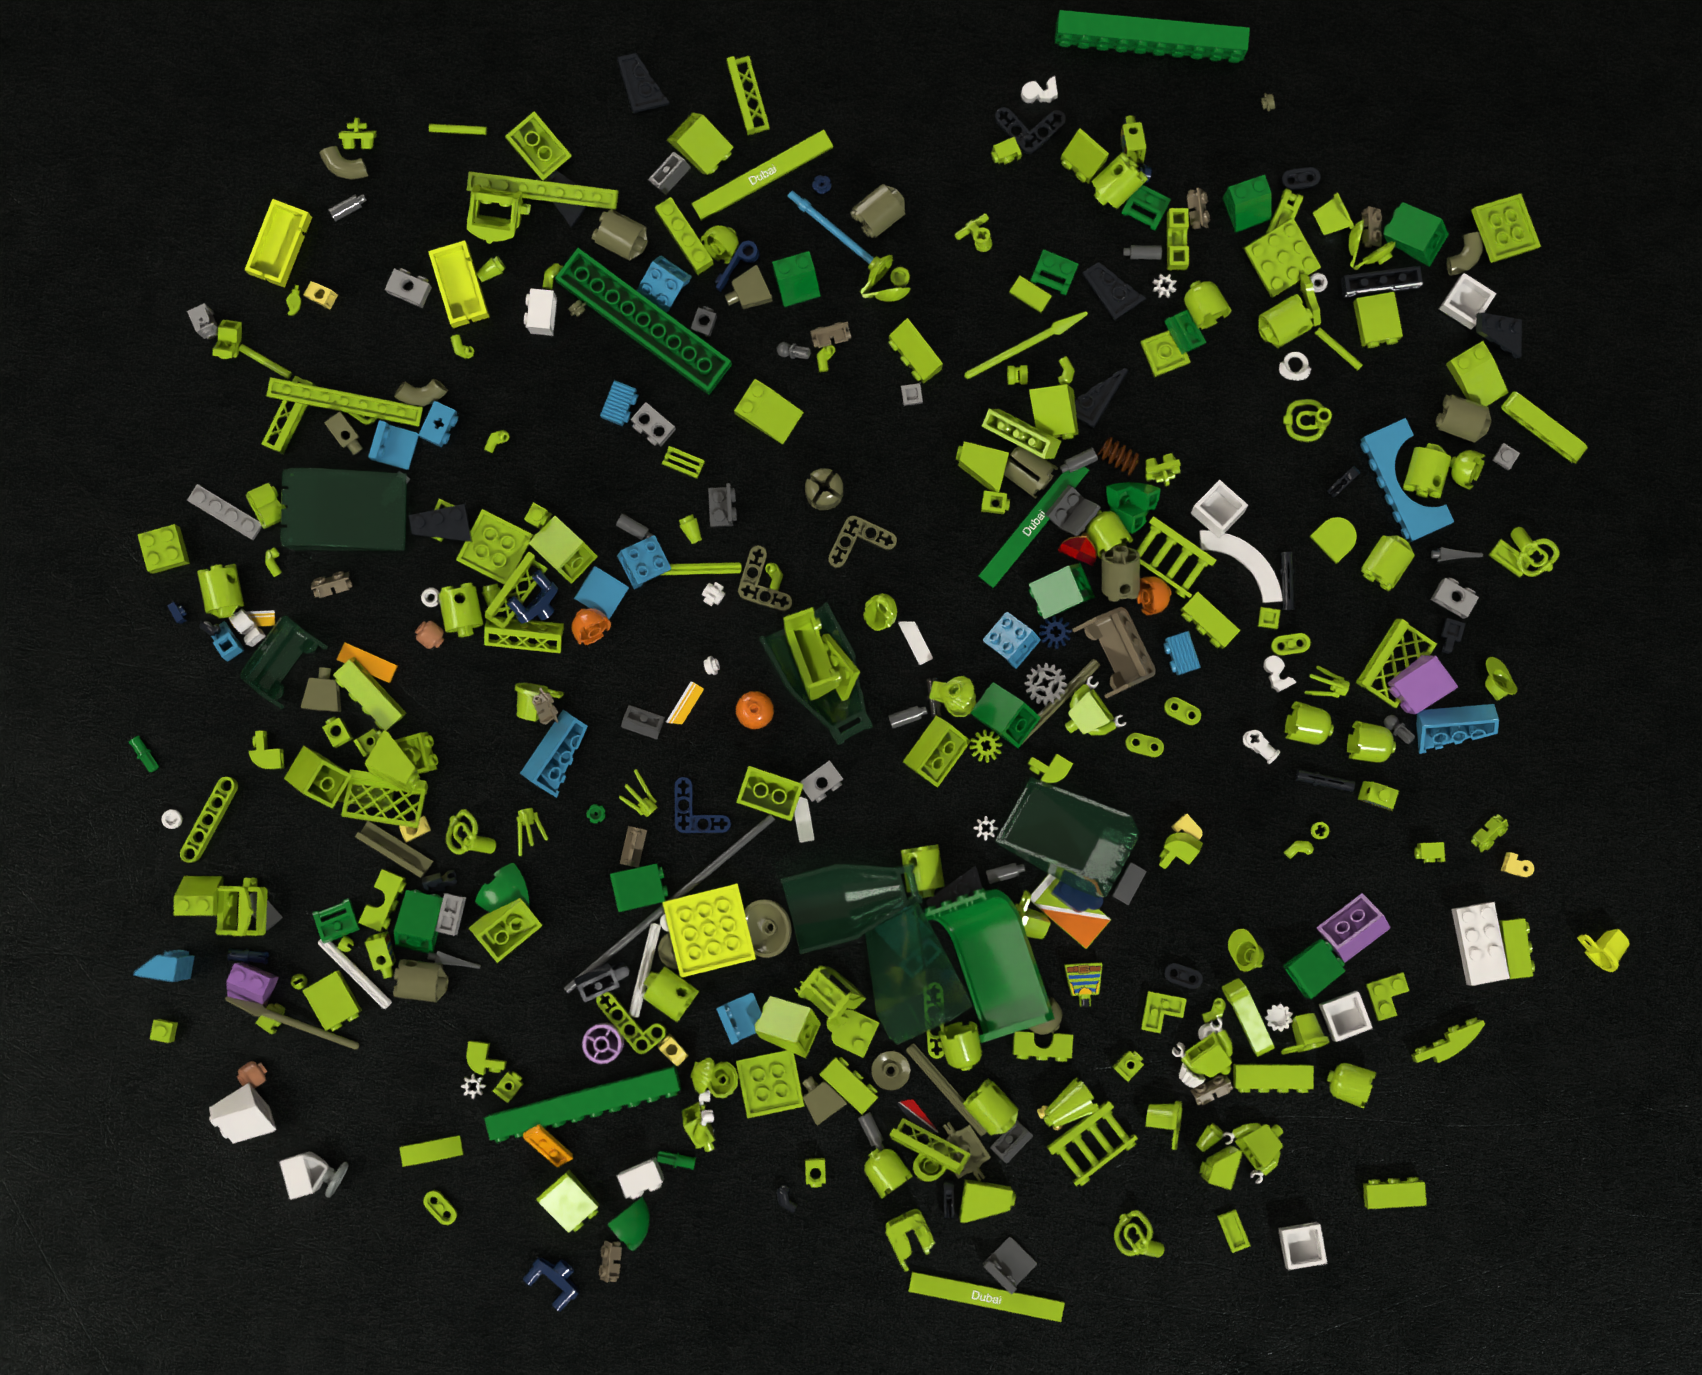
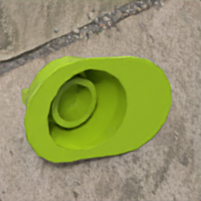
M1489 657L1486 660V668L1489 675L1485 681L1488 691L1495 700H1500L1508 694H1516L1517 687L1506 666L1499 659Z
M1245 929L1234 931L1229 938L1228 949L1237 967L1244 972L1257 967L1261 968L1264 959V952L1261 946L1256 943L1249 931Z
M943 1144L934 1146V1149L941 1154L947 1152ZM921 1154L916 1157L913 1164L915 1175L923 1181H934L947 1169Z

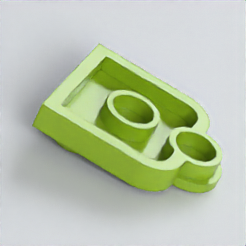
M847 1009L844 1013L849 1019L844 1025L838 1027L827 1022V1027L832 1032V1041L835 1045L864 1058L880 1022L852 1009Z

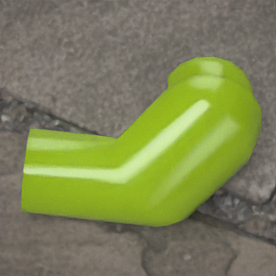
M833 345L825 346L818 352L819 372L828 371L827 360L835 353Z
M500 430L491 433L484 450L493 453L496 444L509 440L508 432Z
M276 548L268 549L265 554V564L273 577L282 573L275 562V558L279 556Z

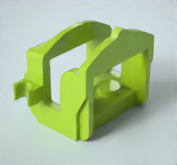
M479 184L475 185L471 190L467 230L473 235L486 240L489 244L493 241H504L513 238L516 229L520 225L521 214L529 215L531 205L523 203L522 191L514 193L482 188ZM480 202L484 204L499 203L503 207H510L512 205L511 220L479 215Z
M244 878L243 886H219L217 888L218 916L217 930H215L217 935L263 936L266 933L267 889L265 887H257V878ZM248 891L257 892L256 930H247L251 915L254 913V910L251 908ZM239 892L238 930H236L238 902L237 897Z
M820 966L818 969L815 968L805 982L800 981L802 983L801 990L795 988L800 998L814 1003L829 1017L827 1022L838 1027L844 1025L849 1019L844 1013L847 1008L856 1009L866 999L840 973L831 967ZM831 975L835 976L851 992L846 995L829 977Z
M918 1209L910 1210L886 1223L887 1236L905 1272L909 1270L905 1259L911 1254L910 1242L905 1232L911 1229L915 1231L926 1255L929 1254V1249L935 1244L924 1217Z

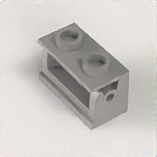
M205 303L187 311L195 331L201 337L212 339L218 336V326L213 317L214 312Z
M444 893L436 932L454 936L458 935L466 897Z

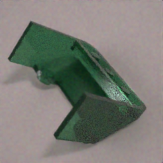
M283 616L241 672V679L259 695L283 709L284 705L278 701L284 693V685L281 681L302 652L306 654L314 652L318 645L326 650L328 646L287 616Z

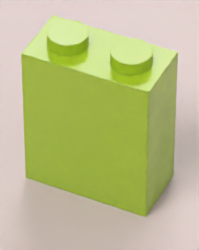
M1394 292L1361 297L1353 302L1362 346L1368 345V348H1374L1383 342L1391 345L1398 343V340L1403 337Z
M340 970L302 990L325 1031L329 1029L332 1032L342 1027L341 1022L347 1019L349 1022L359 1017L358 1013L362 1011Z

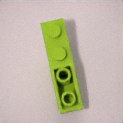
M1472 1018L1467 1020L1464 1026L1454 1025L1449 1027L1448 1032L1444 1033L1446 1041L1440 1039L1433 1042L1434 1046L1429 1048L1422 1046L1415 1049L1416 1053L1411 1054L1413 1061L1419 1063L1433 1057L1434 1062L1440 1063L1454 1056L1474 1040L1485 1025L1484 1020Z

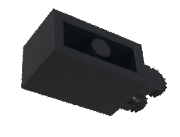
M624 962L613 966L607 963L573 980L585 1003L619 987L618 981L628 976L630 971Z

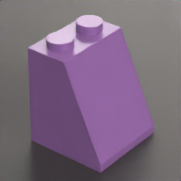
M1428 655L1419 657L1387 683L1390 686L1389 691L1395 698L1398 697L1401 701V708L1410 714L1419 713L1458 687L1438 658Z
M244 962L234 963L227 979V997L260 1003L266 1008L279 977Z

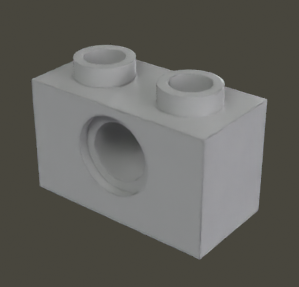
M402 268L400 270L394 269L386 285V292L423 308L432 288L428 280L421 276L417 278L410 276L411 273ZM407 283H413L414 286L410 291L404 289Z
M1449 577L1448 579L1441 580L1431 600L1463 619L1467 618L1479 598L1475 595L1476 592L1468 587L1462 588L1458 585L1459 582ZM1453 592L1459 594L1460 599L1458 602L1452 599Z
M829 760L799 783L804 784L802 789L812 802L816 800L818 803L827 796L825 793L828 790L832 789V791H835L842 785L841 781L843 778ZM821 777L828 781L825 788H819L816 784L817 780Z

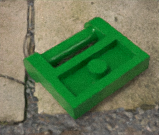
M1142 185L1129 197L1121 214L1129 215L1151 226L1150 228L1155 231L1171 199ZM1134 203L1155 214V219L1132 209V204Z
M1043 250L1031 282H1039L1066 295L1078 263ZM1043 271L1066 281L1064 284H1061L1039 274Z
M349 898L320 912L319 910L313 912L321 941L324 944L360 930L352 902ZM346 909V913L323 922V918Z

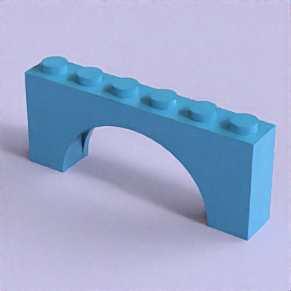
M1405 418L1363 437L1360 445L1363 452L1367 453L1370 458L1368 462L1371 469L1377 473L1378 485L1380 488H1384L1386 493L1385 500L1394 510L1393 517L1402 527L1401 534L1403 538L1410 543L1452 524L1454 520L1447 505L1440 507L1422 506L1411 500L1403 492L1397 481L1395 473L1396 455L1401 445L1413 436L1412 430Z

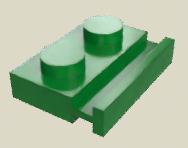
M1185 310L1164 321L1181 354L1206 343L1189 310Z

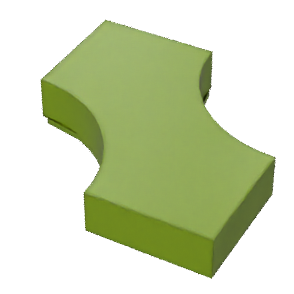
M1307 273L1300 274L1301 291L1307 308L1310 309L1313 318L1310 320L1314 326L1321 325L1320 308L1315 297L1313 283Z

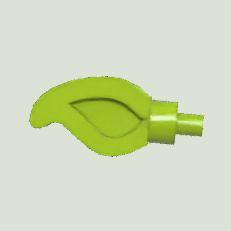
M295 285V288L292 289V293L286 300L290 309L288 312L289 316L295 315L301 306L298 285Z

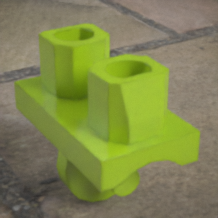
M354 118V123H347V128L354 129V131H341L339 133V139H342L344 149H354L355 139H361L362 149H372L373 138L376 137V131H360V129H367V123H360L359 118Z
M1172 453L1163 456L1164 463L1159 465L1156 458L1147 459L1146 480L1156 479L1157 483L1163 481L1165 486H1169V480L1174 479L1175 474L1180 473L1181 464L1179 459L1176 460Z

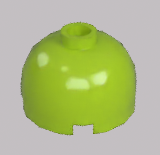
M714 226L701 237V242L704 240V248L708 254L717 261H720V259L725 260V264L730 263L739 248L736 232L730 227Z
M1465 450L1457 457H1453L1449 466L1452 468V479L1460 486L1471 489L1473 485L1470 483L1473 479L1477 481L1482 471L1484 460H1481V458L1485 457V455L1477 451Z

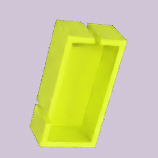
M272 199L245 271L249 275L263 280L267 279L268 282L285 288L304 239L302 232H307L312 216L306 211Z
M466 241L428 251L451 326L455 328L469 324V319L475 322L488 318L489 313Z

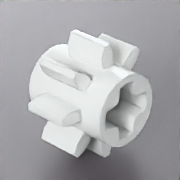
M1160 274V280H1154L1153 282L1157 285L1153 292L1157 291L1159 298L1162 295H1166L1169 298V292L1176 291L1172 287L1176 280L1172 281L1170 274L1167 277H1163ZM1162 283L1168 284L1167 290L1164 287H1160Z
M717 582L714 585L709 583L702 593L705 597L703 601L710 606L713 603L719 605L726 594L722 591L724 587Z
M985 816L983 822L977 819L979 826L974 827L975 830L979 831L977 837L984 835V840H987V835L995 837L992 832L998 829L992 825L995 820L989 822L987 821V816ZM982 824H984V825L989 824V825H990V827H989L990 832H989V833H988V832L982 833V831H981V830L983 829L982 826H981Z
M472 1074V1079L465 1077L466 1084L461 1085L466 1090L464 1095L472 1094V1099L475 1098V1093L482 1095L481 1088L486 1087L485 1084L481 1083L483 1077L477 1079L475 1074ZM470 1082H471V1083H474V1082L477 1083V1085H476L477 1090H476V1089H473V1090L470 1089V1087H471Z

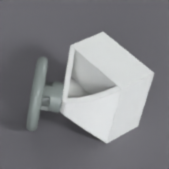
M310 1151L280 1161L290 1200L314 1193L320 1189L323 1182L329 1184L325 1193L326 1197H331L348 1169V1163L344 1162L336 1172L321 1157Z

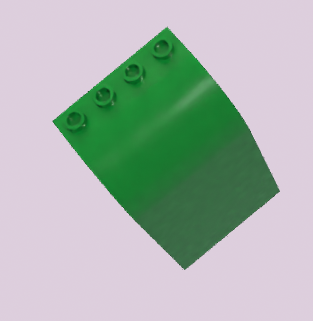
M985 888L974 891V896L969 897L966 894L957 897V902L953 903L952 900L941 903L942 907L936 908L935 905L926 908V913L919 915L921 922L935 920L942 924L953 941L983 1034L979 1035L981 1043L1055 1019L1023 922L1015 905L1005 893L1000 890L985 891Z

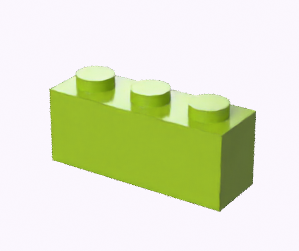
M1199 592L1195 593L1181 608L1183 618L1188 622L1193 621L1197 625L1196 629L1202 635L1207 634L1211 638L1210 642L1216 648H1225L1240 632L1231 621Z
M1524 918L1498 921L1509 978L1532 977L1535 965L1530 958L1532 944L1528 941L1527 933L1530 932L1528 922Z
M835 1056L821 1071L820 1076L863 1114L878 1098L876 1095L878 1091L870 1083L865 1085L861 1081L863 1077L856 1070L852 1072L848 1069L849 1064L842 1057L838 1059Z
M1408 1177L1407 1181H1400L1399 1178H1390L1388 1182L1372 1179L1368 1180L1369 1183H1363L1364 1203L1367 1209L1426 1206L1425 1182L1419 1180V1177Z

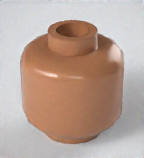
M423 621L415 631L417 634L416 640L427 649H431L434 646L438 648L444 641L442 638L444 630L433 621Z
M250 1061L238 1069V1076L236 1077L242 1086L250 1083L255 1089L265 1082L266 1077L264 1074L267 1071L261 1062L257 1064L254 1061Z

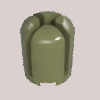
M1018 446L1010 455L1039 476L1040 479L1011 458L1007 459L1004 475L1036 499L1038 497L1035 495L1036 492L1045 489L1053 478L1051 472L1053 469L1058 470V467L1048 460Z
M820 468L810 474V479H807L805 483V494L808 503L820 511L835 508L843 497L841 477L837 473L833 475V470L829 468ZM821 487H828V491L823 492L821 495L819 494L821 492V490H819Z

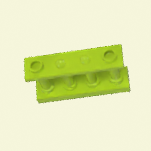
M1153 516L1149 521L1152 524L1151 530L1136 551L1140 553L1141 558L1155 536L1160 534L1161 531L1168 535L1166 537L1167 541L1150 565L1140 559V564L1177 589L1175 592L1183 598L1186 596L1190 598L1192 594L1188 592V589L1203 568L1207 567L1208 564L1213 566L1216 559ZM1178 542L1184 546L1181 549L1183 551L1168 573L1163 575L1156 568L1173 544L1176 545ZM1194 553L1199 557L1198 563L1183 585L1179 586L1172 579L1188 556Z
M1108 1100L1098 1107L1099 1110L1087 1115L1047 1146L1052 1155L1055 1153L1057 1155L1060 1154L1077 1178L1073 1180L1076 1186L1079 1184L1082 1186L1090 1180L1089 1176L1125 1148L1129 1150L1136 1145L1135 1141L1138 1138L1134 1134L1130 1137L1126 1134L1113 1117L1111 1110L1114 1107ZM1101 1117L1107 1120L1123 1141L1115 1149H1113L1096 1126V1121ZM1086 1129L1092 1132L1107 1152V1155L1099 1161L1081 1138V1133ZM1070 1141L1076 1143L1092 1164L1085 1172L1081 1171L1066 1151L1065 1145Z

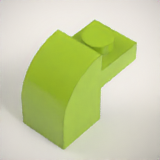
M222 320L218 326V342L213 348V356H219L221 359L237 358L242 336V322Z
M255 731L253 746L256 747V750L249 751L251 760L257 766L264 769H284L283 749H268L267 731Z
M1055 754L1049 766L1034 757H1031L1027 763L1031 766L1029 769L1038 775L1040 772L1043 773L1040 781L1044 783H1055L1062 780L1073 765V763L1058 754Z
M1174 833L1166 839L1164 850L1160 854L1161 861L1159 865L1166 869L1176 856L1189 865L1200 852L1203 843L1188 833Z
M471 1040L468 1042L467 1062L473 1071L484 1075L486 1074V1068H489L490 1072L496 1073L506 1069L507 1061L488 1058L490 1043Z

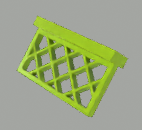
M1396 619L1356 683L1392 707L1397 708L1401 701L1398 697L1394 702L1389 699L1387 690L1390 687L1387 688L1385 677L1393 675L1395 677L1402 672H1397L1395 661L1404 659L1405 667L1407 668L1409 666L1408 658L1417 656L1418 659L1421 655L1430 656L1437 644L1410 626L1404 619ZM1406 630L1412 632L1414 641L1404 642L1403 635ZM1425 641L1430 646L1426 652L1420 653L1418 642ZM1414 643L1416 654L1407 656L1405 645ZM1402 646L1403 657L1394 659L1393 650L1395 647ZM1391 662L1393 673L1384 675L1383 666L1385 663ZM1381 678L1383 689L1376 690L1371 687L1375 679Z
M350 769L349 773L352 777L348 782L342 817L419 828L425 794H427L428 789L426 781L420 780L418 788L416 790L413 789L410 794L370 772ZM353 785L361 786L364 789L356 797L351 792ZM378 788L383 794L374 800L369 792ZM393 791H398L402 797L392 802L388 795ZM367 794L372 801L362 807L358 799ZM412 794L420 795V800L414 805L407 799ZM386 797L391 804L381 810L377 802ZM405 800L410 807L400 813L396 805ZM353 802H356L360 807L355 813L347 812L348 806ZM372 805H375L379 810L374 816L368 815L365 811ZM394 807L399 815L393 819L387 818L384 813ZM413 810L416 814L415 822L406 821L403 816Z

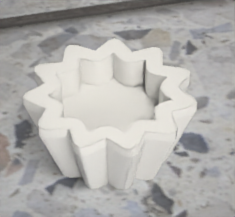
M1282 1004L1278 1006L1272 1005V1009L1267 1010L1268 1015L1265 1017L1268 1020L1267 1026H1272L1273 1031L1278 1029L1282 1032L1284 1028H1289V1023L1293 1022L1290 1018L1293 1013L1288 1012V1007L1283 1008Z
M1184 1063L1182 1064L1179 1078L1186 1085L1195 1088L1206 1080L1204 1074L1192 1073Z

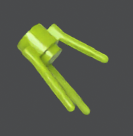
M1317 666L1318 670L1334 678L1333 681L1313 674L1310 675V678L1330 684V690L1333 692H1304L1306 695L1339 698L1340 695L1346 696L1350 683L1345 681L1343 677Z
M635 769L634 773L649 800L647 798L642 799L628 784H625V788L639 802L638 806L623 796H619V799L635 809L641 816L644 814L648 817L658 808L655 805L657 801L651 795L638 770Z
M533 808L518 811L519 817H516L518 822L519 856H522V824L526 826L530 846L534 845L530 825L534 824V820L543 838L548 840L538 814L533 812Z

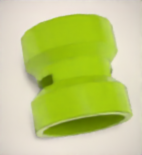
M1021 365L1020 367L1008 366V385L1028 383L1027 365Z

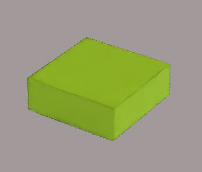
M1261 607L1258 627L1278 629L1280 610Z

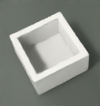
M1463 273L1439 309L1469 329H1472L1476 326V314L1485 312L1496 293Z
M530 289V294L526 295L528 313L524 315V324H526V328H528L531 334L553 336L557 297L554 291Z
M1219 480L1194 505L1191 514L1220 538L1244 514L1248 504Z
M1353 991L1319 1004L1332 1041L1337 1042L1372 1029L1358 991Z
M656 1157L626 1169L617 1176L626 1198L631 1196L632 1199L643 1195L642 1193L646 1189L653 1191L660 1188L665 1179Z
M1318 1222L1278 1228L1284 1263L1288 1270L1327 1263L1321 1226Z

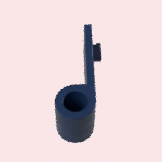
M752 241L741 243L723 274L720 273L715 281L717 284L716 288L720 292H722L740 259L747 263H753L759 258V250L755 243Z

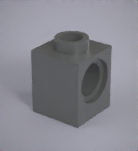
M708 307L698 308L691 326V332L710 338L717 318L714 310ZM702 317H707L710 319V322L707 325H701L699 323Z

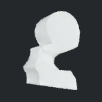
M1055 76L1048 80L1047 90L1045 91L1041 89L1036 81L1026 83L1022 88V99L1027 103H1032L1036 99L1039 102L1051 103L1052 100L1057 99L1058 93Z
M241 608L234 616L230 617V621L236 630L245 635L243 639L247 645L253 647L266 636L244 609Z
M1270 656L1264 661V669L1266 672L1271 673L1269 676L1271 688L1280 692L1296 683L1290 677L1284 680L1280 679L1279 674L1285 667L1282 659L1277 656Z

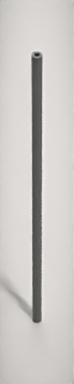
M769 814L667 901L684 897L775 820L773 816ZM663 904L577 977L601 967L664 914ZM574 980L564 987L567 993H570L577 987Z

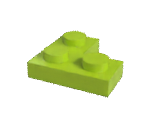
M1403 972L1366 984L1377 1021L1397 1016L1391 997L1409 991Z
M1148 991L1141 1030L1161 1033L1164 1014L1183 1018L1187 999Z

